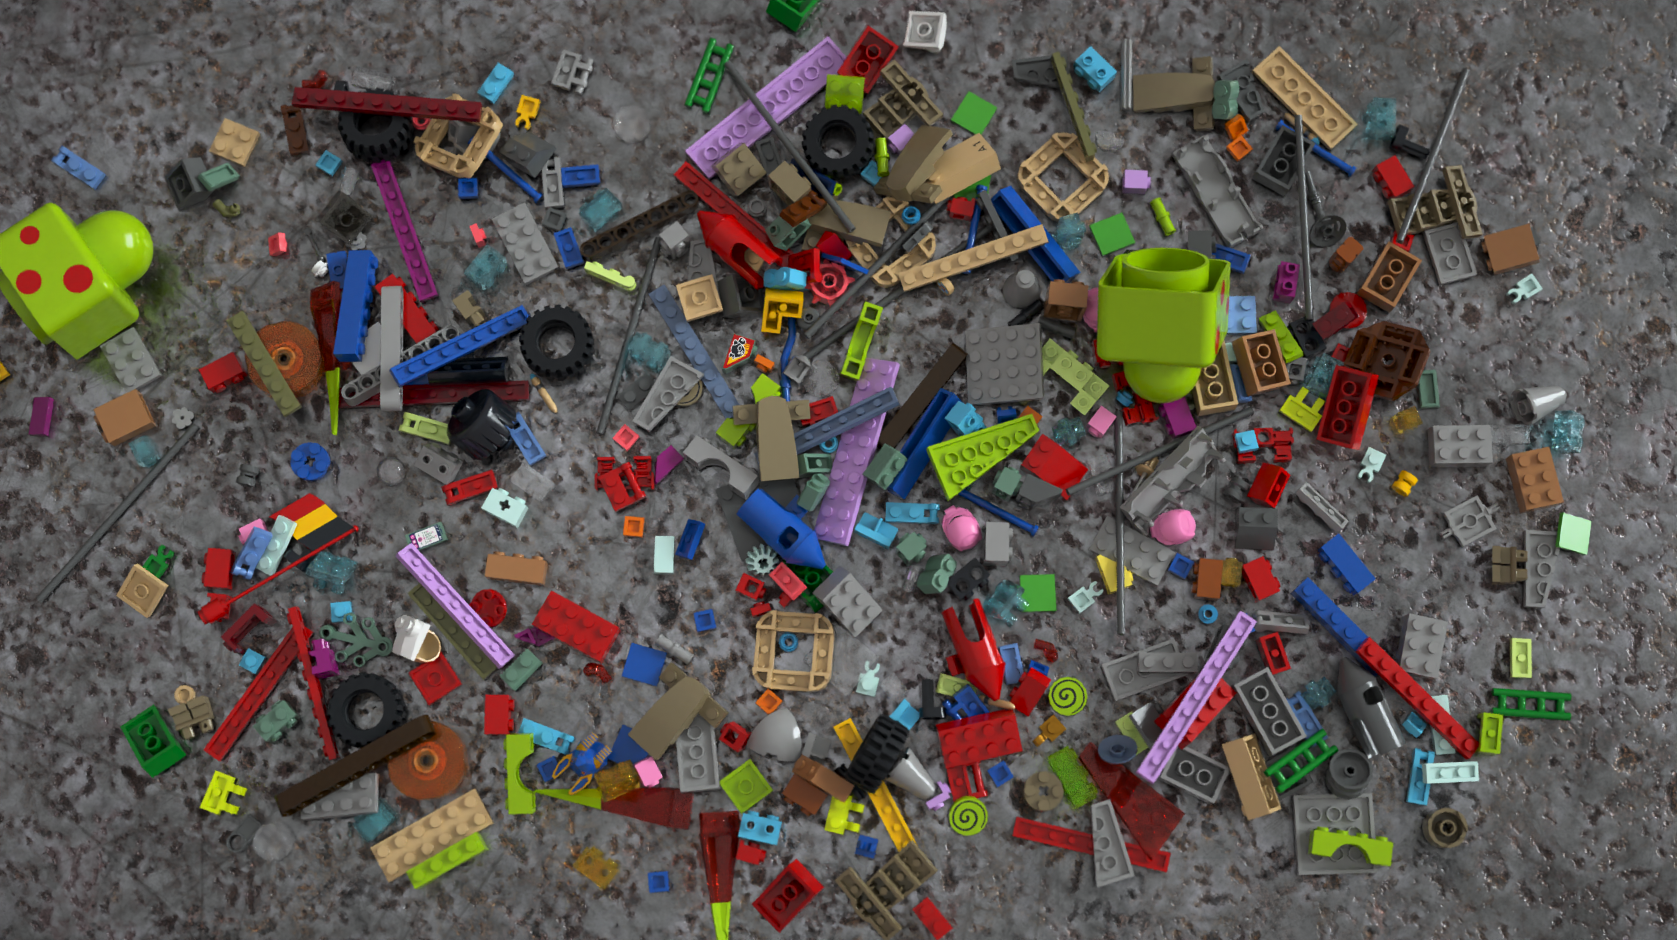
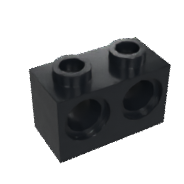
M1305 316L1289 323L1287 328L1303 351L1302 357L1309 359L1323 353L1327 347L1312 324L1314 320H1306ZM1297 326L1303 327L1305 333H1299L1297 331ZM1305 343L1311 344L1313 350H1307L1305 348Z
M975 557L949 578L947 588L959 602L962 599L967 601L974 595V589L977 587L981 589L989 582L990 574ZM973 570L979 571L981 578L973 579L971 572ZM957 583H964L967 589L964 592L958 591L956 589Z

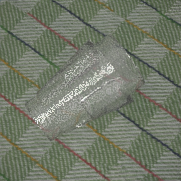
M344 166V170H341L340 193L351 196V192L360 177L358 175L359 170Z
M910 564L909 568H906L902 590L913 594L917 588L918 578L924 569Z

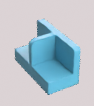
M866 512L854 529V533L888 550L898 532V528L884 522L882 518L878 519Z
M904 699L890 715V718L910 730L919 719V712Z

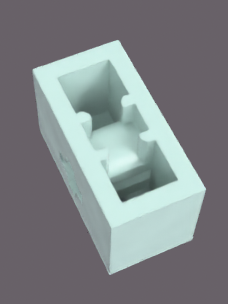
M492 488L481 507L482 510L518 529L529 509L525 505L526 501L517 496L515 499L509 497V492L498 488V490ZM503 504H504V505H507V504H508V505L510 506V508H509V509H507V508L503 509L502 505H503Z

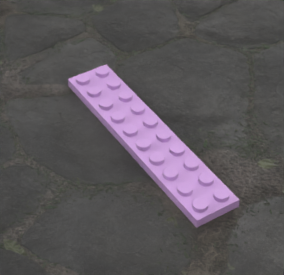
M827 36L755 95L779 125L826 87L827 74L840 75L837 71L846 56ZM749 99L686 149L685 153L710 180L717 175L711 167L713 163L738 143H745L750 148L755 142L769 133L772 128Z
M866 358L862 373L856 383L850 406L889 387L893 388L900 364L892 361ZM886 412L842 433L829 476L830 485L824 494L814 528L819 541L844 546L849 545L867 478L862 474L874 458Z

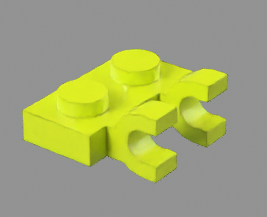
M1302 387L1295 397L1289 395L1279 412L1309 432H1312L1322 417L1318 411L1325 401L1319 397L1310 408L1302 403L1309 390Z
M215 770L200 808L220 815L222 810L237 815L240 807L227 803V797L230 791L245 796L247 788L233 784L235 781L234 777Z
M850 795L845 803L832 797L824 830L844 835L845 829L859 832L860 824L848 822L847 819L850 810L863 813L865 805L852 802L853 796Z

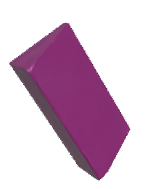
M34 397L28 435L48 437L54 399L51 397Z

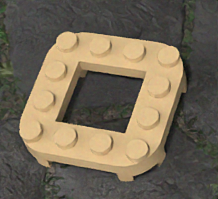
M452 94V96L446 98L449 100L468 101L459 94ZM482 107L480 123L468 122L480 128L462 156L460 154L455 155L438 147L448 131L449 120L432 119L421 138L416 136L414 139L416 155L424 163L455 177L471 178L499 135L503 123L491 108Z
M1058 132L1053 134L1051 139L1032 156L1022 162L1017 176L1020 188L1050 219L1059 224L1069 222L1080 214L1104 192L1109 180L1108 168L1105 164L1102 165L1095 157L1092 161L1086 162L1077 135L1074 133ZM1062 154L1088 179L1065 201H1061L1038 178Z
M886 197L876 206V208L891 211L889 221L894 218L904 232L911 226L902 220V212L906 207H909V202ZM929 232L908 254H904L889 266L883 264L870 279L882 288L893 287L900 283L898 273L923 265L933 257L936 247L934 234ZM845 240L846 247L861 267L868 269L879 258L868 243L863 242L860 245Z
M772 610L763 615L756 624L754 666L752 667L756 681L763 687L773 690L817 692L825 689L832 673L835 637L832 623L819 613L810 614ZM777 631L814 634L812 669L810 672L774 669Z

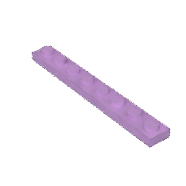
M412 543L396 554V558L499 669L515 657L514 653Z

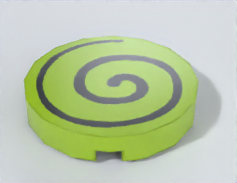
M1060 678L1049 689V704L1059 715H1075L1082 711L1086 705V689L1076 678Z
M963 796L957 799L950 807L948 819L952 828L957 833L974 835L985 827L988 821V812L981 800L973 796Z

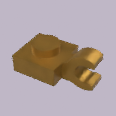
M1053 714L1039 727L1042 733L1032 742L1036 747L1041 745L1046 739L1053 742L1066 728Z

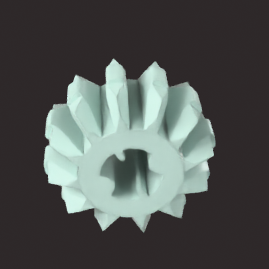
M760 544L759 549L753 546L754 552L748 551L747 555L749 558L745 559L746 564H749L747 568L749 571H753V575L756 576L760 573V576L764 577L766 572L770 574L771 569L774 570L777 567L775 565L779 562L778 557H776L777 553L770 546L764 548V545Z

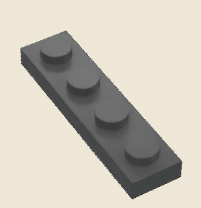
M984 190L976 195V203L985 213L984 219L986 224L991 226L994 231L992 233L994 240L1008 236L987 191ZM1018 255L1006 257L1004 260H1008L1010 263L1018 259Z

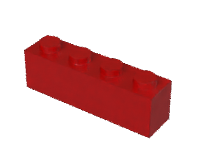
M392 273L374 286L380 295L383 286H402L403 326L416 344L439 330L433 320L429 322L426 319L428 314L422 306L417 307L415 304L417 299L411 291L406 292L404 289L406 284L400 276L396 278Z

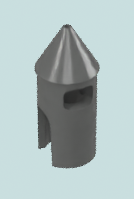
M1344 657L1340 660L1336 696L1339 697L1368 759L1377 754H1385L1406 744L1376 680L1377 677L1349 658Z

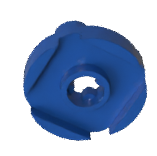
M304 443L291 453V468L295 475L301 479L316 481L325 476L330 466V456L318 443ZM309 457H311V459L315 458L313 466L311 467L308 464H306V461Z

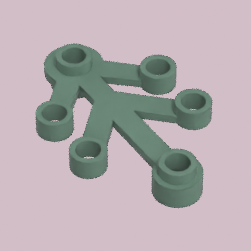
M354 613L345 614L343 621L345 624L350 625L355 635L336 631L335 627L330 624L322 626L319 630V636L321 639H325V641L337 639L354 643L345 650L335 653V660L339 663L346 661L348 656L364 646L373 649L353 659L356 667L364 666L366 661L376 655L387 656L393 649L391 639L382 637L375 626L374 619L371 617L363 619L362 626L365 629H369L374 640L366 637L356 621ZM348 615L352 616V622L347 621ZM366 620L371 621L370 627L365 624ZM325 629L329 631V636L324 635ZM381 643H384L386 645L385 650H382L380 648ZM339 653L344 655L343 660L338 658ZM358 657L362 658V664L357 663Z

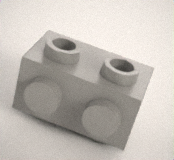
M678 221L671 226H665L659 234L661 250L666 256L670 255L673 259L681 257L690 246L689 235Z
M430 442L423 446L414 466L447 485L454 481L463 461L458 459L456 454L443 450L439 444Z

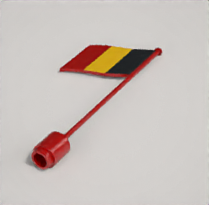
M307 494L269 516V518L276 521L278 515H283L298 523L292 536L312 552L226 602L223 599L219 601L218 598L202 606L201 610L197 611L205 625L214 623L227 615L226 610L229 609L227 605L354 531L358 532V526H351L339 518L321 499L313 494Z

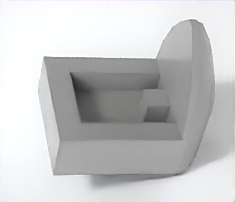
M794 355L783 371V374L800 384L811 367L809 359L803 355Z

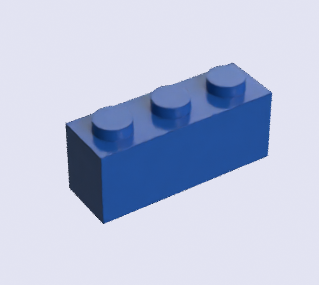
M1340 534L1334 536L1318 549L1320 559L1330 565L1332 574L1342 580L1344 583L1343 587L1348 593L1355 595L1375 580V577Z

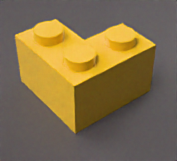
M766 288L761 332L780 334L782 316L801 318L803 292Z

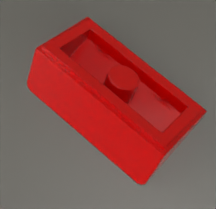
M825 231L816 244V247L820 249L822 254L826 253L846 260L853 256L840 238L833 232Z

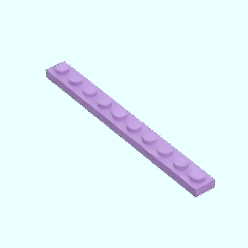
M1242 611L1238 612L1136 771L1138 775L1151 784L1156 781L1257 621Z

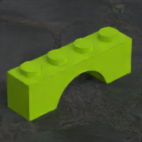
M866 301L863 303L839 373L840 376L854 381L859 380L883 307Z
M763 373L751 387L755 404L765 397L781 396V386ZM727 418L716 431V436L735 450L737 446L741 447L747 439L745 438L749 431L752 433L755 430L756 423L734 425L733 419Z
M507 734L503 741L504 750H507V758L504 759V769L507 770L505 789L508 790L505 808L508 809L509 814H532L536 812L535 792L524 786L519 776V768L524 758L534 753V734Z
M1317 827L1316 830H1310L1308 854L1332 857L1338 847L1349 844L1357 847L1363 853L1367 864L1391 866L1393 842H1388L1386 837L1376 836L1375 839H1370L1367 834L1356 833V836L1348 835V831L1336 830V833L1328 832L1329 828Z
M475 832L411 868L406 873L414 888L421 889L449 870L472 860L489 849L480 833Z

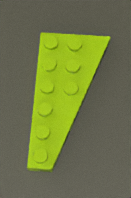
M1033 414L927 447L926 451L947 501L951 500L1039 432Z

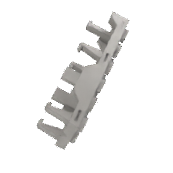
M1207 134L1172 152V156L1226 246L1232 248L1261 232L1264 227L1256 220L1240 194L1241 188L1234 184L1226 163L1214 151L1208 141L1209 135Z
M1197 426L1119 508L1136 531L1147 536L1149 527L1154 526L1153 521L1170 503L1178 507L1183 506L1182 500L1177 501L1175 499L1180 493L1191 490L1195 485L1201 488L1206 483L1207 479L1203 476L1206 474V466L1213 458L1218 459L1221 463L1226 462V459L1218 452L1213 440L1208 437L1204 429Z

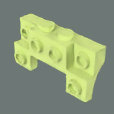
M1051 338L1042 347L1043 376L1051 368L1076 388L1079 393L1070 404L1086 415L1109 388V385L1092 372L1094 369L1087 362L1083 364L1079 362L1077 354L1072 350L1067 352Z

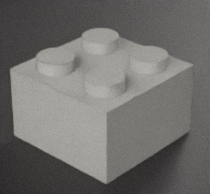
M1008 522L985 523L983 528V566L1006 567L1008 562H1011L1013 548L1009 547V542L1013 539V528H1009Z

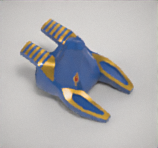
M594 732L585 740H581L571 753L564 756L553 772L552 777L554 779L558 778L569 768L579 776L578 781L568 792L570 795L585 789L591 783L595 774L607 765V757L613 752L607 745L604 746V744L596 742L599 737Z

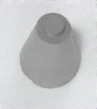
M1022 270L1011 274L1003 286V296L1006 302L1015 308L1026 309L1035 300L1039 299L1041 293L1038 280L1029 270Z
M1560 386L1521 388L1512 392L1513 400L1510 401V406L1516 420L1525 423L1522 424L1524 426H1530L1564 404L1567 394Z
M909 747L906 748V752L902 750L885 780L922 800H931L937 793L935 790L937 785Z

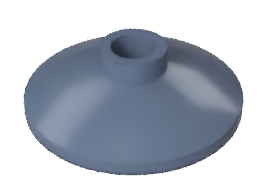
M1125 735L1109 736L1099 744L1098 754L1105 762L1111 764L1125 763L1133 759L1137 754V744L1132 738Z

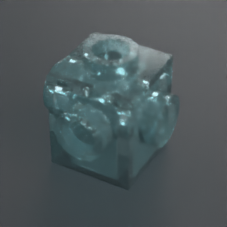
M1068 417L1063 418L1057 422L1058 425L1052 428L1054 437L1060 446L1064 444L1072 446L1086 435L1080 417L1070 420Z
M1324 676L1317 682L1312 680L1305 685L1306 690L1300 695L1310 708L1314 710L1318 706L1322 709L1331 702L1329 698L1337 691Z

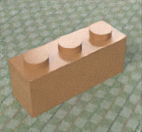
M494 551L493 554H488L485 577L490 580L545 586L548 563L540 556H532V559L524 558L522 554L505 556L504 552Z

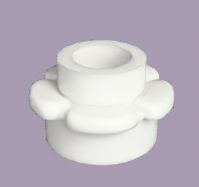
M320 260L311 270L315 278L319 276L322 278L327 274L329 270L327 262L324 263Z

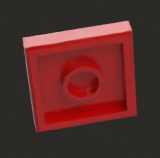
M442 652L434 661L422 663L408 672L429 706L462 685V682Z

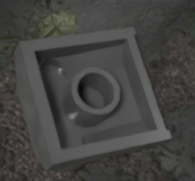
M1294 747L1265 762L1266 767H1270L1292 751ZM1299 755L1294 758L1300 769L1305 766ZM1288 764L1279 769L1286 779L1294 774ZM1310 773L1281 794L1275 789L1278 800L1280 801L1313 783ZM1272 774L1270 777L1275 789L1279 782Z

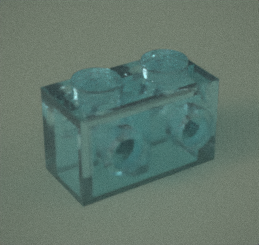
M1374 97L1367 105L1366 112L1369 115V121L1366 124V132L1369 133V139L1392 140L1396 131V99Z
M1078 212L1059 218L1056 227L1057 233L1055 234L1057 243L1061 244L1062 249L1068 248V250L1079 247L1084 237V232H1086L1084 221H1080Z
M486 244L465 270L464 275L468 280L485 291L486 288H490L493 285L496 275L505 270L507 260L505 256Z
M636 332L627 348L633 359L646 362V365L654 370L659 369L662 371L671 356L668 345L660 341L656 343L650 335L644 332L642 334Z
M1325 353L1320 357L1316 356L1312 364L1314 370L1312 374L1308 373L1304 380L1305 388L1309 390V393L1325 400L1328 396L1335 365L1343 366L1344 362Z
M1573 410L1555 411L1552 449L1563 454L1581 453L1583 445L1582 433L1585 426L1583 415Z

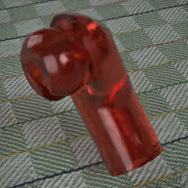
M319 70L312 80H302V88L320 89L328 79L327 72Z
M1039 639L1035 640L1034 648L1043 650L1047 661L1054 663L1058 659V652L1054 644Z
M588 663L583 668L586 676L598 675L604 684L612 679L602 664Z

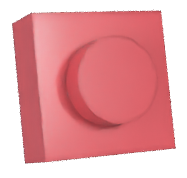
M477 223L471 225L470 229L478 248L485 246L484 239L487 237L483 228L479 229Z
M278 232L268 238L270 256L276 257L286 252L287 242L285 240V233Z
M624 424L612 439L628 452L640 436Z

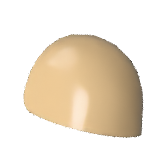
M428 630L414 662H431L439 656L441 644L434 632Z

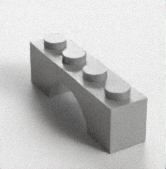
M696 435L683 452L685 460L700 470L710 465L724 467L730 473L729 486L731 491L745 500L760 483L758 473L750 467L747 469L739 459L735 457L732 459L725 450L720 447L715 448L705 437L700 438Z

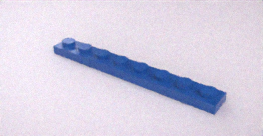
M523 305L394 366L389 371L398 387H401L522 328L523 325L527 324L526 319L529 315Z

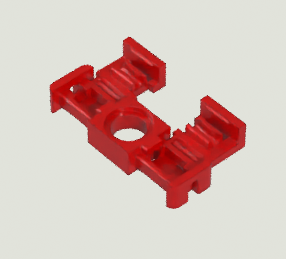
M1124 371L1114 373L1111 376L1116 392L1122 390L1125 386L1131 388L1126 380ZM1132 390L1136 405H1134V408L1129 409L1125 407L1121 410L1125 426L1138 422L1142 424L1156 422L1159 417L1155 415L1152 402L1140 398Z
M1291 427L1288 431H1273V428L1253 429L1258 447H1273V449H1276L1273 463L1291 462V446L1294 442V437H1292L1293 429ZM1235 429L1232 434L1233 446L1237 448L1234 435L1240 432H1237V429ZM1260 433L1266 434L1268 441L1261 442L1258 439V435ZM1237 448V464L1255 463L1256 457L1253 455V451L1239 454Z
M633 456L634 463H636V469H634L633 474L639 486L651 487L654 490L655 475L652 472L651 456ZM597 457L598 473H600V476L613 470L615 457ZM598 473L595 474L596 491H598V488H603ZM625 473L619 475L620 478L626 477ZM630 484L625 487L626 491H633Z

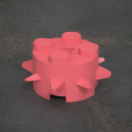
M824 259L823 264H820L823 280L819 283L812 282L806 284L805 289L811 290L814 296L813 304L819 301L831 306L847 290L848 285L855 282V278L846 275L844 266L833 262L830 263ZM826 281H827L828 283H829L830 281H832V285H831V286H830V285L827 286V285H826Z

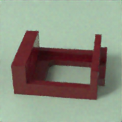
M1344 301L1312 324L1320 336L1325 339L1326 337L1330 338L1360 316L1349 301Z
M254 603L221 636L225 641L223 645L235 654L237 652L245 654L246 651L239 643L261 621L273 626L277 620L265 608Z

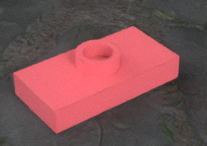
M783 561L769 574L793 601L807 588Z

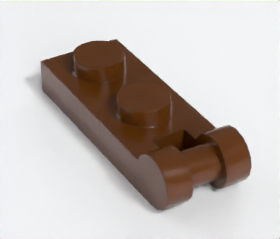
M281 105L280 108L290 155L297 156L310 153L302 109L292 105ZM295 112L296 117L290 118L289 113Z
M812 190L804 198L783 209L779 216L792 227H795L822 211L826 207L827 201L823 198L820 199L818 194Z

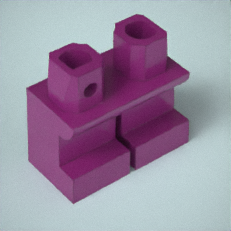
M1281 261V265L1277 266L1272 301L1291 304L1296 294L1299 264Z
M325 639L313 640V651H310L309 654L316 658L317 666L311 667L312 674L319 679L339 676L338 663L335 660L336 652L330 649L329 642H325Z

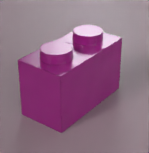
M1185 396L1174 402L1159 404L1160 416L1165 418L1167 423L1165 424V429L1172 439L1190 434L1196 428Z

